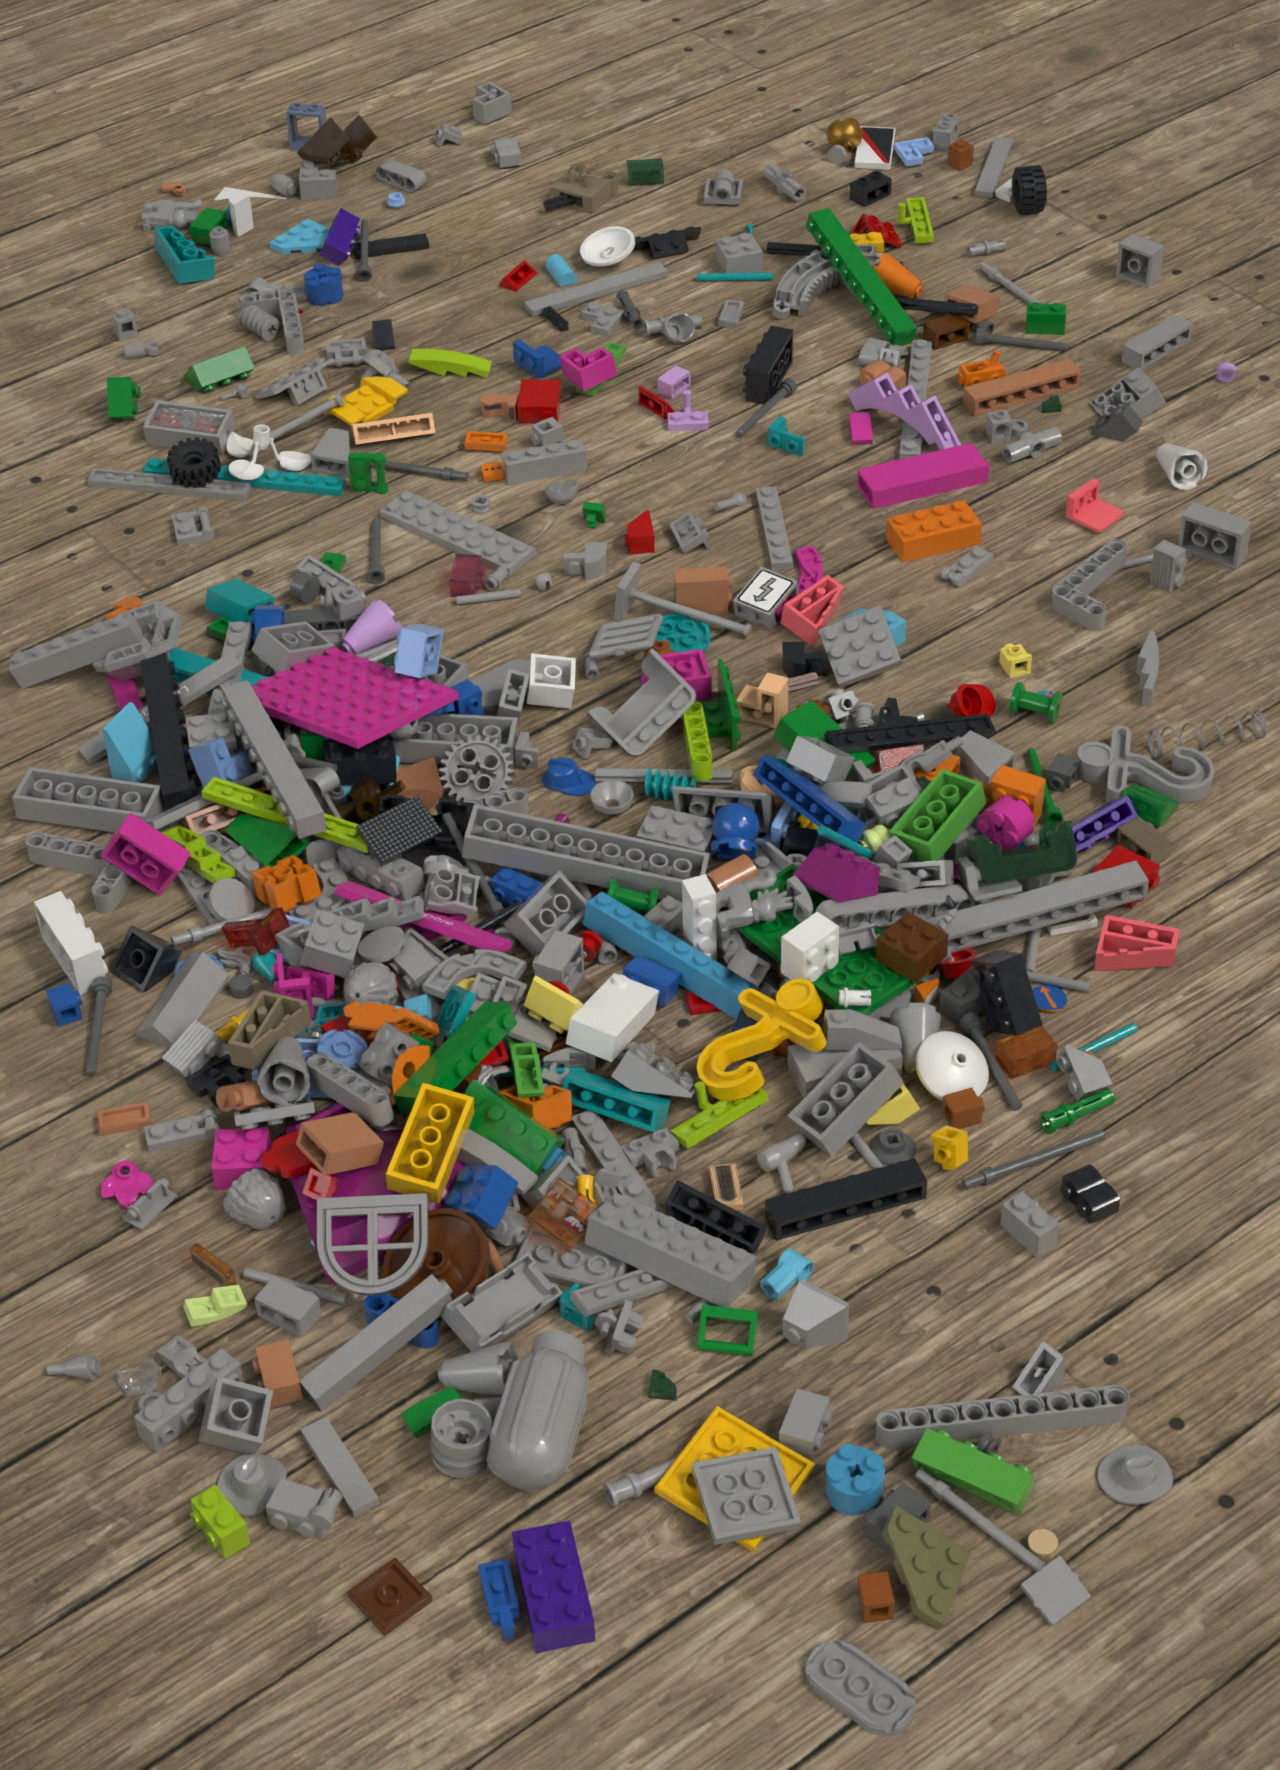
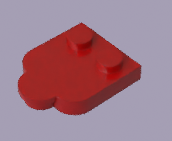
M299 1130L276 1139L271 1145V1150L267 1151L261 1159L263 1167L269 1172H280L281 1176L285 1178H294L308 1173L310 1168H317L296 1145Z

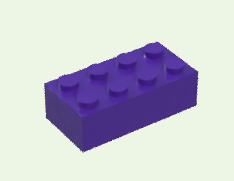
M570 1520L511 1532L513 1553L535 1652L541 1653L595 1642L594 1618Z

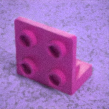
M282 953L277 954V963H273L274 979L279 978V981H274L275 993L308 1001L310 1019L315 1020L309 977L285 980Z

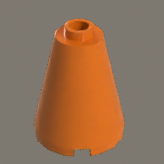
M884 253L878 259L881 263L878 266L874 265L873 269L892 294L911 299L918 298L923 291L922 282L891 254Z

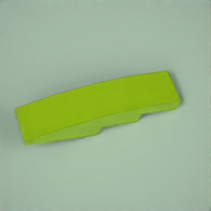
M412 349L408 363L445 376L446 372L450 371L466 377L467 373L471 372L487 378L492 361L449 350Z
M181 825L162 832L165 836L191 852L185 863L208 881L215 884L218 880L236 877L235 868L221 861L220 852L208 847L205 837Z

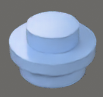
M394 192L388 195L387 204L392 208H400L405 204V198L401 193Z

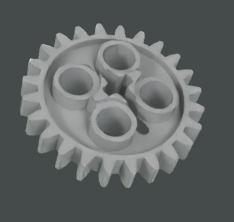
M477 735L476 741H473L471 736H468L467 743L459 739L460 746L457 747L452 744L453 752H445L448 760H441L444 768H440L439 771L440 774L444 775L440 778L441 783L445 784L443 789L445 792L450 791L448 793L449 798L456 797L455 800L458 802H465L472 798L509 789L507 784L512 785L514 783L513 779L510 778V776L515 775V771L510 769L515 766L514 762L510 760V752L505 753V745L499 747L497 739L491 743L489 736L484 741L481 740L480 735ZM468 755L475 756V759L471 762L464 761ZM490 761L497 762V765L493 768L486 767ZM461 776L468 777L464 783L457 782ZM483 782L490 783L487 789L479 788Z

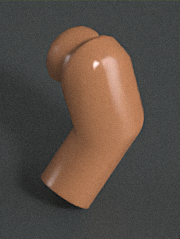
M181 183L162 184L163 193L172 192L177 196H183L186 193V188Z

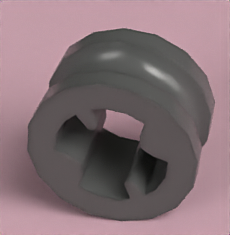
M987 1432L979 1441L977 1448L986 1454L990 1452L997 1454L1002 1440L998 1437L993 1439L992 1434Z

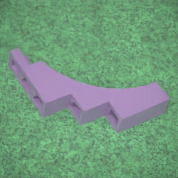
M888 372L847 393L856 411L873 408L890 412L909 423L923 436L929 445L936 442L940 450L961 445L936 396L934 395L920 401L912 384L897 390Z

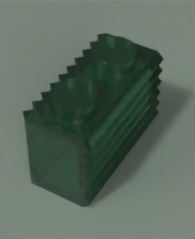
M662 158L626 160L629 186H641L642 184L659 185L664 183Z

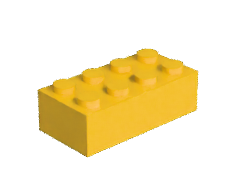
M422 1083L386 1172L388 1190L402 1194L427 1193L430 1202L439 1204L474 1115V1097Z

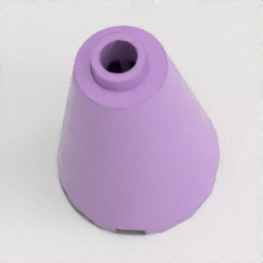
M375 599L342 638L343 644L341 647L347 653H353L354 655L362 653L397 638L402 625L400 621H394L392 618L395 615L394 612L383 601H376Z

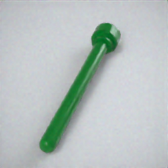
M1029 748L1027 755L1034 775L1045 778L1036 750ZM1046 782L1043 799L1045 806L1043 818L1047 826L1053 827L1062 823L1063 815L1061 809L1054 805Z

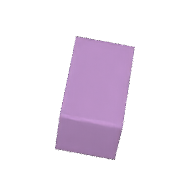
M674 366L657 379L658 394L670 399H674L691 385L690 371L679 366Z

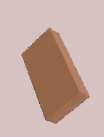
M148 1102L97 1111L100 1136L141 1129L152 1125Z

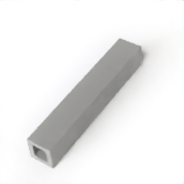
M431 1274L299 1380L305 1393L321 1412L440 1317L445 1306L452 1302L450 1296L453 1293L452 1289L443 1279L438 1281Z

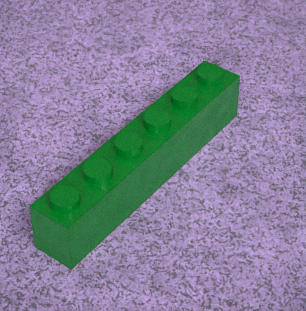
M485 1001L393 1094L402 1116L409 1117L422 1083L453 1091L517 1025V1021L508 1003Z

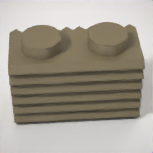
M1137 816L1136 819L1134 818L1126 822V824L1119 826L1117 845L1157 864L1170 857L1172 848L1170 838L1154 829L1150 822H1145Z

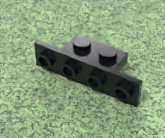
M691 226L679 231L671 230L663 234L654 233L647 237H635V246L632 252L649 248L652 260L688 253L687 241L699 239L701 227Z

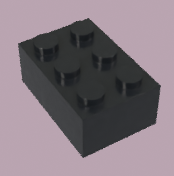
M383 736L358 749L333 739L323 740V761L337 765L336 774L340 780L339 785H356L370 776L376 784L397 782L396 753L392 737Z
M995 950L971 960L973 966L972 974L980 989L979 997L985 1006L988 1015L986 1018L987 1023L993 1032L1019 1036L1043 1025L1021 953Z

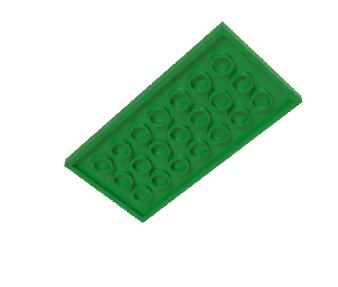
M791 864L778 872L774 886L768 888V891L771 892L778 888V894L787 891V879L793 877L798 867ZM805 886L811 897L813 914L816 913L817 907L822 902L832 900ZM766 889L751 891L749 893L751 901L754 899L758 901V892L760 891L764 895ZM722 907V908H720V909H719V913H720V912H723V911H727L728 908H727V907ZM793 908L776 912V918L772 922H753L750 925L735 929L781 965V937L801 922L793 916ZM878 928L876 929L875 934H883ZM854 943L856 952L838 956L839 960L836 966L827 970L816 981L812 982L818 995L837 1010H853L864 1015H869L916 984L877 961V947L860 951L858 943ZM844 988H848V990H871V996L869 997L871 998V1005H848L847 1008H844V1005H839V990H844Z

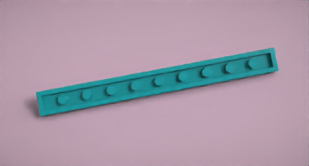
M149 458L143 473L170 475L167 460ZM220 466L221 472H218L219 476L217 478L213 477L214 480L251 483V488L340 497L346 486V480L342 477L281 472L277 470H264L263 474L257 479L243 480L232 476L229 473V466Z

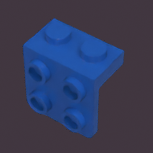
M521 340L513 342L514 362L538 379L562 368L559 358L560 354L548 346L542 345L533 349Z

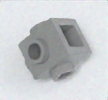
M844 689L831 692L832 697L822 700L823 705L830 706L831 719H840L841 723L853 719L852 714L855 713L854 706L859 703L853 690L844 692Z

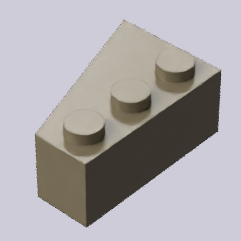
M261 990L228 1042L231 1063L252 1070L260 1067L266 1061L279 1039L283 1037L294 1038L311 1023L308 1001Z

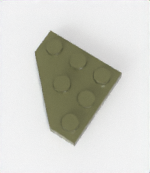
M896 1505L890 1510L882 1536L886 1545L890 1544L896 1559L893 1561L901 1584H906L911 1597L909 1604L913 1614L939 1630L945 1626L971 1552Z

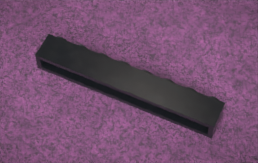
M164 653L141 660L140 664L162 796L168 808L171 809L196 797L195 792H198V787L195 779L192 778L195 770L192 761H189L191 756L188 750L190 748L189 744H186L188 733L186 727H183V724L186 723V718L183 711L180 710V707H183V702L180 694L177 693L180 690L178 679L174 676V674H177L175 662L170 661L167 654Z

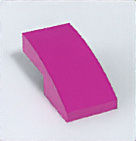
M869 412L849 413L852 445L872 444L873 437Z
M287 967V980L309 977L311 994L326 1001L334 998L333 974L305 967Z

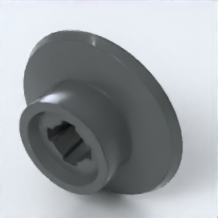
M888 1128L879 1132L869 1143L871 1151L883 1165L887 1166L899 1161L912 1159L916 1153V1145L912 1138L897 1128Z

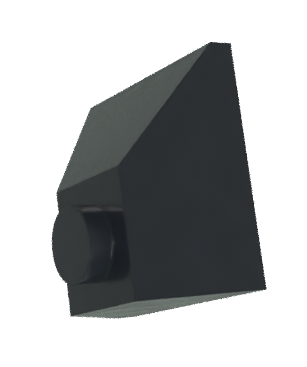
M130 926L110 970L141 991L147 992L173 972L182 951L160 937L135 926Z

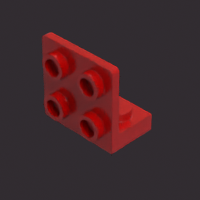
M863 213L851 231L852 234L881 232L885 242L899 248L902 246L899 235L894 230L895 227L890 222L885 221L884 223L874 215L869 216Z

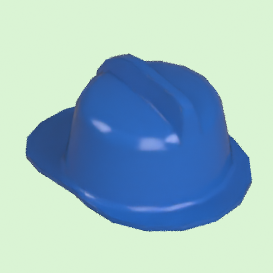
M568 757L550 759L548 769L542 777L543 784L547 788L575 796L591 793L596 785L594 776L585 770L579 769L576 762Z

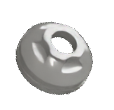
M618 780L600 782L591 791L592 805L596 810L605 815H619L632 805V788L625 782ZM614 803L618 807H606V805Z

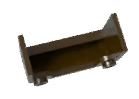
M360 115L344 131L330 117L298 150L297 154L302 160L333 165L335 163L357 162L362 158V153L378 137Z

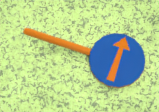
M1040 985L1032 990L1037 1007L1041 1011L1058 1012L1066 1007L1068 999L1061 989L1051 985Z

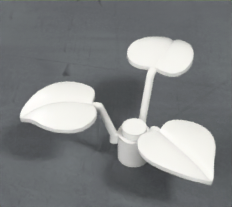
M262 424L254 426L253 440L232 432L226 446L227 452L231 456L243 458L247 455H253L251 462L235 460L229 465V473L243 480H254L263 474L264 467L255 464L257 453L260 450L266 449L269 444L276 460L280 461V466L287 470L299 471L305 469L312 463L311 455L295 451H283L278 455L273 443L274 438H270V428Z

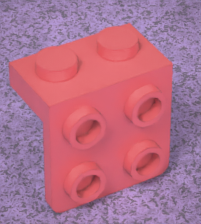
M1093 478L1067 496L1066 517L1094 532L1100 533L1122 518L1124 511L1098 498L1100 481Z

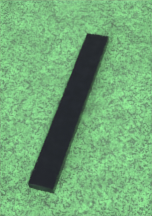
M978 714L826 731L824 737L828 744L845 753L939 743L943 740L949 742L957 736L963 737L969 731H973L983 737H993L996 730L989 714Z

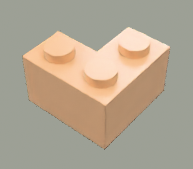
M767 673L759 687L746 685L737 698L736 710H740L741 719L777 728L780 718L788 713L789 678Z

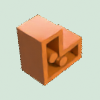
M551 1085L544 1088V1096L518 1098L515 1086L498 1092L549 1129L559 1128L563 1123L572 1120L570 1090Z

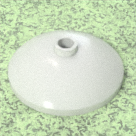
M613 226L603 228L592 233L584 240L580 248V254L582 259L589 265L597 267L611 266L621 262L632 252L635 246V238L633 233L624 227Z
M941 1031L927 1037L917 1050L915 1065L918 1077L924 1087L936 1098L943 1101L944 1095L971 1087L976 1095L979 1096L986 1088L989 1077L986 1059L978 1046L969 1038L959 1033Z

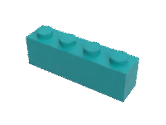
M579 1069L564 1077L562 1088L571 1091L572 1105L651 1132H655L666 1124L670 1100L646 1092L632 1091L623 1084Z

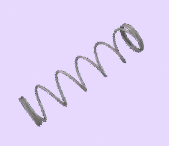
M1254 710V712L1248 711L1243 715L1241 724L1231 715H1227L1223 719L1221 727L1214 720L1206 719L1201 726L1200 732L1194 724L1186 723L1182 727L1180 736L1170 726L1165 727L1161 735L1156 729H1151L1148 734V744L1153 757H1163L1162 735L1164 731L1172 729L1179 739L1180 746H1183L1182 733L1184 727L1192 725L1200 736V746L1204 750L1202 730L1204 724L1207 721H1211L1217 726L1220 732L1221 744L1224 746L1225 741L1222 727L1225 719L1228 717L1233 718L1239 725L1241 740L1244 742L1245 735L1242 724L1244 717L1250 713L1252 714L1251 723L1254 734L1257 738L1263 739L1267 733L1266 720L1260 710ZM1256 718L1258 719L1263 731L1262 736H1260V734L1258 733L1256 726ZM1153 732L1158 742V755L1153 746Z

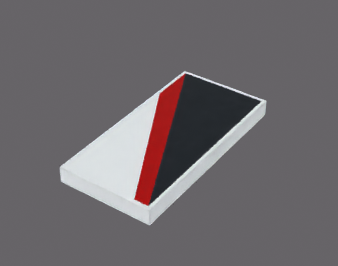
M860 126L862 129V141L857 147L855 168L890 170L896 128Z

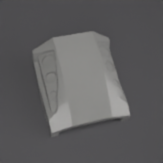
M447 868L431 870L424 891V910L449 914L475 915L478 909L476 907V899L481 877L460 870L451 871Z

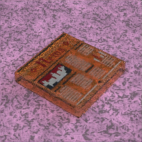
M559 1178L527 1217V1222L570 1253L585 1235L588 1218L599 1206Z

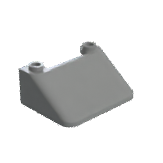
M653 648L648 652L641 665L643 673L649 680L613 715L604 707L590 709L586 715L598 728H601L614 742L632 756L643 754L692 706L696 699L693 688Z

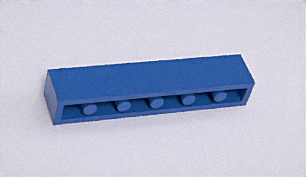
M767 755L762 756L753 776L816 826L824 825L858 843L867 826L863 821L801 773L793 770L792 766L784 760Z

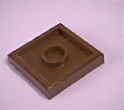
M393 1558L347 1591L348 1598L384 1636L433 1602L432 1595L396 1558Z

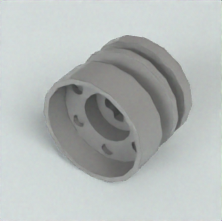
M470 1399L448 1401L437 1408L432 1417L431 1458L434 1466L448 1476L456 1478L470 1477L478 1474L488 1464L487 1454L492 1419L488 1410L480 1403Z

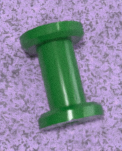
M1017 682L1011 695L1009 712L1015 714L1022 708L1046 714L1047 720L1054 724L1060 713L1063 694L1055 692L1052 697L1025 691L1024 684Z
M611 877L606 893L610 897L634 911L644 913V916L656 906L659 889L653 888L649 894L618 887L617 879Z

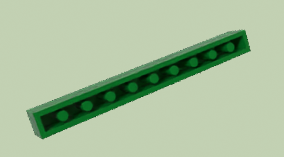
M827 208L810 212L806 222L807 231L812 234L816 243L819 244L824 254L832 262L833 267L838 270L841 278L845 280L850 290L856 295L859 303L864 306L868 315L876 323L877 328L884 334L886 340L891 345L903 346L911 344L915 340L917 327L832 211Z

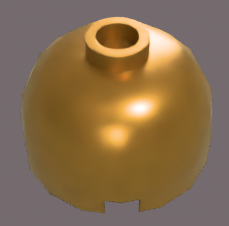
M848 117L845 118V121L835 120L826 130L827 140L831 147L841 145L849 153L857 149L861 144L862 129L860 123L854 118Z

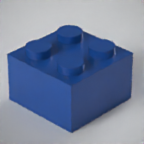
M463 1165L457 1174V1180L451 1192L446 1196L443 1208L454 1209L467 1214L482 1229H497L519 1182L497 1165Z

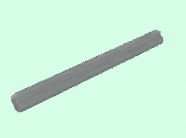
M597 768L595 770V781L645 782L648 769ZM652 769V775H655L658 769ZM660 769L662 777H664L666 771H669L670 778H673L675 773H679V780H682L684 774L688 775V782L692 780L690 769ZM712 769V778L704 782L696 781V783H732L733 772L732 770Z

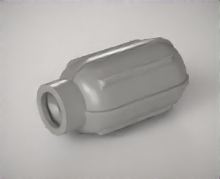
M551 1330L540 1333L534 1340L531 1352L513 1362L490 1432L487 1463L490 1471L508 1485L526 1490L528 1493H537L539 1490L551 1486L559 1481L561 1476L568 1471L588 1402L587 1396L590 1379L586 1368L583 1366L587 1355L586 1348L579 1339L566 1332Z

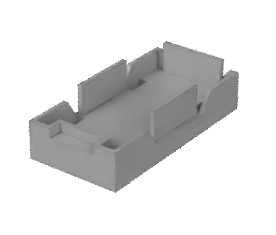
M529 1253L479 1284L474 1293L469 1294L466 1292L445 1306L441 1317L471 1352L498 1344L558 1304L563 1292L555 1283L551 1284L536 1267L537 1262Z

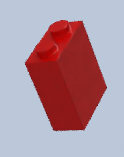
M521 379L517 404L518 423L536 424L550 417H553L558 422L562 398L561 380Z

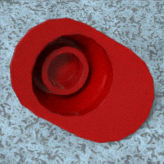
M962 684L952 694L947 708L952 709L957 717L989 714V717H991L996 709V703L992 692L986 686Z
M972 947L951 953L952 960L940 962L939 966L945 978L957 979L972 966L971 960L975 959L977 954Z

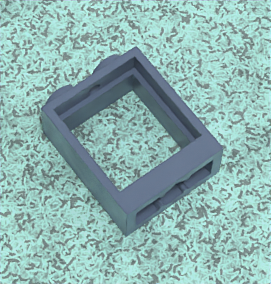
M301 103L290 104L286 111L291 151H298L311 138L310 136L298 135L296 115L318 117L320 128L326 122L325 106Z

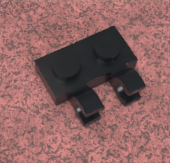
M229 1053L185 1077L187 1085L200 1098L208 1095L216 1108H219L216 1102L218 1088L227 1083L232 1085L246 1082V1079L243 1077V1068L231 1063Z

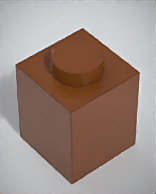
M962 139L948 145L947 165L958 171L973 166L974 146Z
M972 1087L943 1096L942 1114L949 1126L962 1129L982 1122V1112L985 1110L984 1102L980 1096L976 1095Z
M888 1571L879 1573L868 1572L864 1575H858L857 1595L864 1623L894 1619L895 1601Z

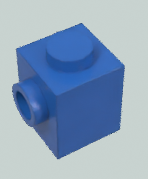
M70 982L46 990L49 1007L58 1027L83 1019L80 1005H83L80 993L79 991L74 992Z

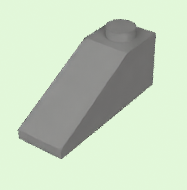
M825 1010L822 1032L827 1040L825 1050H851L858 1042L870 1050L902 1049L899 1027L853 1010Z

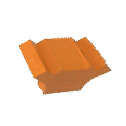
M357 1001L343 1007L345 1016L352 1018L348 1024L350 1030L359 1034L366 1041L367 1050L375 1039L377 1031L382 1028L386 1021L408 1034L412 1032L425 1039H430L440 1033L436 1023L405 1007L398 1009L392 1005L369 1002L363 1005Z

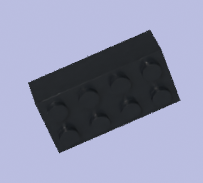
M770 326L767 333H764L761 343L757 344L755 353L751 354L749 363L745 364L743 369V376H746L743 386V392L746 393V401L764 405L775 395L780 383L793 364V329Z

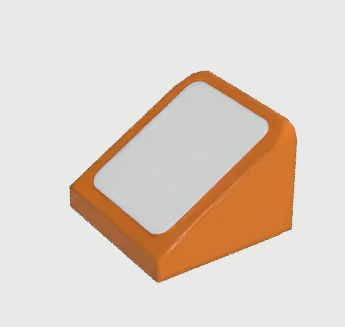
M936 978L916 985L914 1003L932 1005L938 998L939 979Z

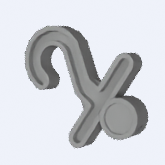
M1116 726L1113 729L1110 747L1100 742H1088L1081 745L1077 751L1076 758L1080 760L1078 777L1089 783L1107 781L1106 802L1122 797L1127 780L1138 782L1149 790L1179 803H1191L1203 799L1210 793L1213 785L1215 769L1213 762L1207 755L1185 746L1175 748L1172 768L1189 776L1175 775L1150 758L1129 752L1131 730L1126 726Z

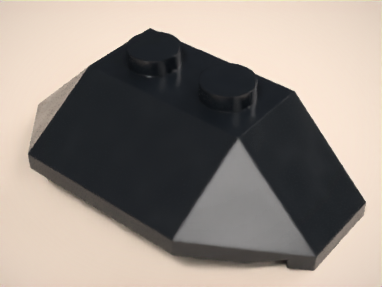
M679 1180L676 1181L665 1202L669 1216L691 1227H696L706 1234L720 1238L737 1248L744 1249L750 1254L757 1252L769 1227Z

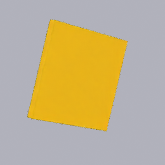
M716 1406L655 1486L654 1493L708 1525L691 1470L693 1462L776 1447L793 1498L814 1470L815 1463ZM766 1535L735 1542L754 1553Z

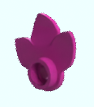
M120 1161L113 1167L112 1175L102 1182L101 1196L103 1199L115 1196L117 1201L124 1208L128 1209L130 1205L135 1203L139 1193L145 1195L154 1183L148 1174L138 1171V1167L133 1162ZM123 1170L130 1171L127 1175H122L120 1173Z

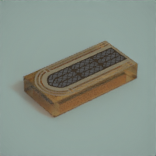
M198 1243L189 1248L192 1264L195 1268L220 1287L236 1285L232 1268Z

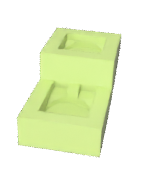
M232 1285L213 1288L211 1296L185 1299L183 1308L191 1327L232 1316L245 1309L247 1302L240 1286Z

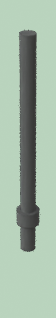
M386 461L384 464V469L439 476L445 480L459 479L467 481L469 478L468 472L455 471L453 468L448 467L441 469ZM371 463V467H376L374 463Z
M445 813L442 819L462 855L464 838L451 814ZM464 858L470 872L481 877L478 887L489 905L488 910L491 916L503 910L501 902L496 900L476 860ZM507 919L499 923L500 928L506 927L504 923Z
M1098 1130L1001 1166L984 1168L978 1174L962 1179V1185L964 1189H968L982 1183L987 1185L996 1182V1178L1105 1140V1133L1103 1130Z

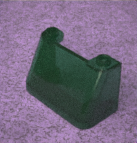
M1071 820L1044 824L1039 830L1040 844L1002 850L1001 845L991 843L987 834L966 837L969 854L975 866L979 868L981 878L988 883L1068 871L1077 863V852Z

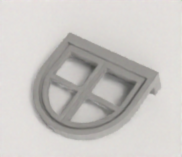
M427 1193L317 1198V1249L321 1263L329 1276L342 1288L365 1296L387 1294L407 1284L417 1274L427 1254L428 1211L430 1210V1200ZM414 1213V1242L378 1244V1215ZM367 1215L368 1245L332 1246V1217ZM412 1249L408 1260L397 1272L389 1277L378 1280V1251ZM368 1251V1280L353 1277L345 1272L337 1263L333 1253Z

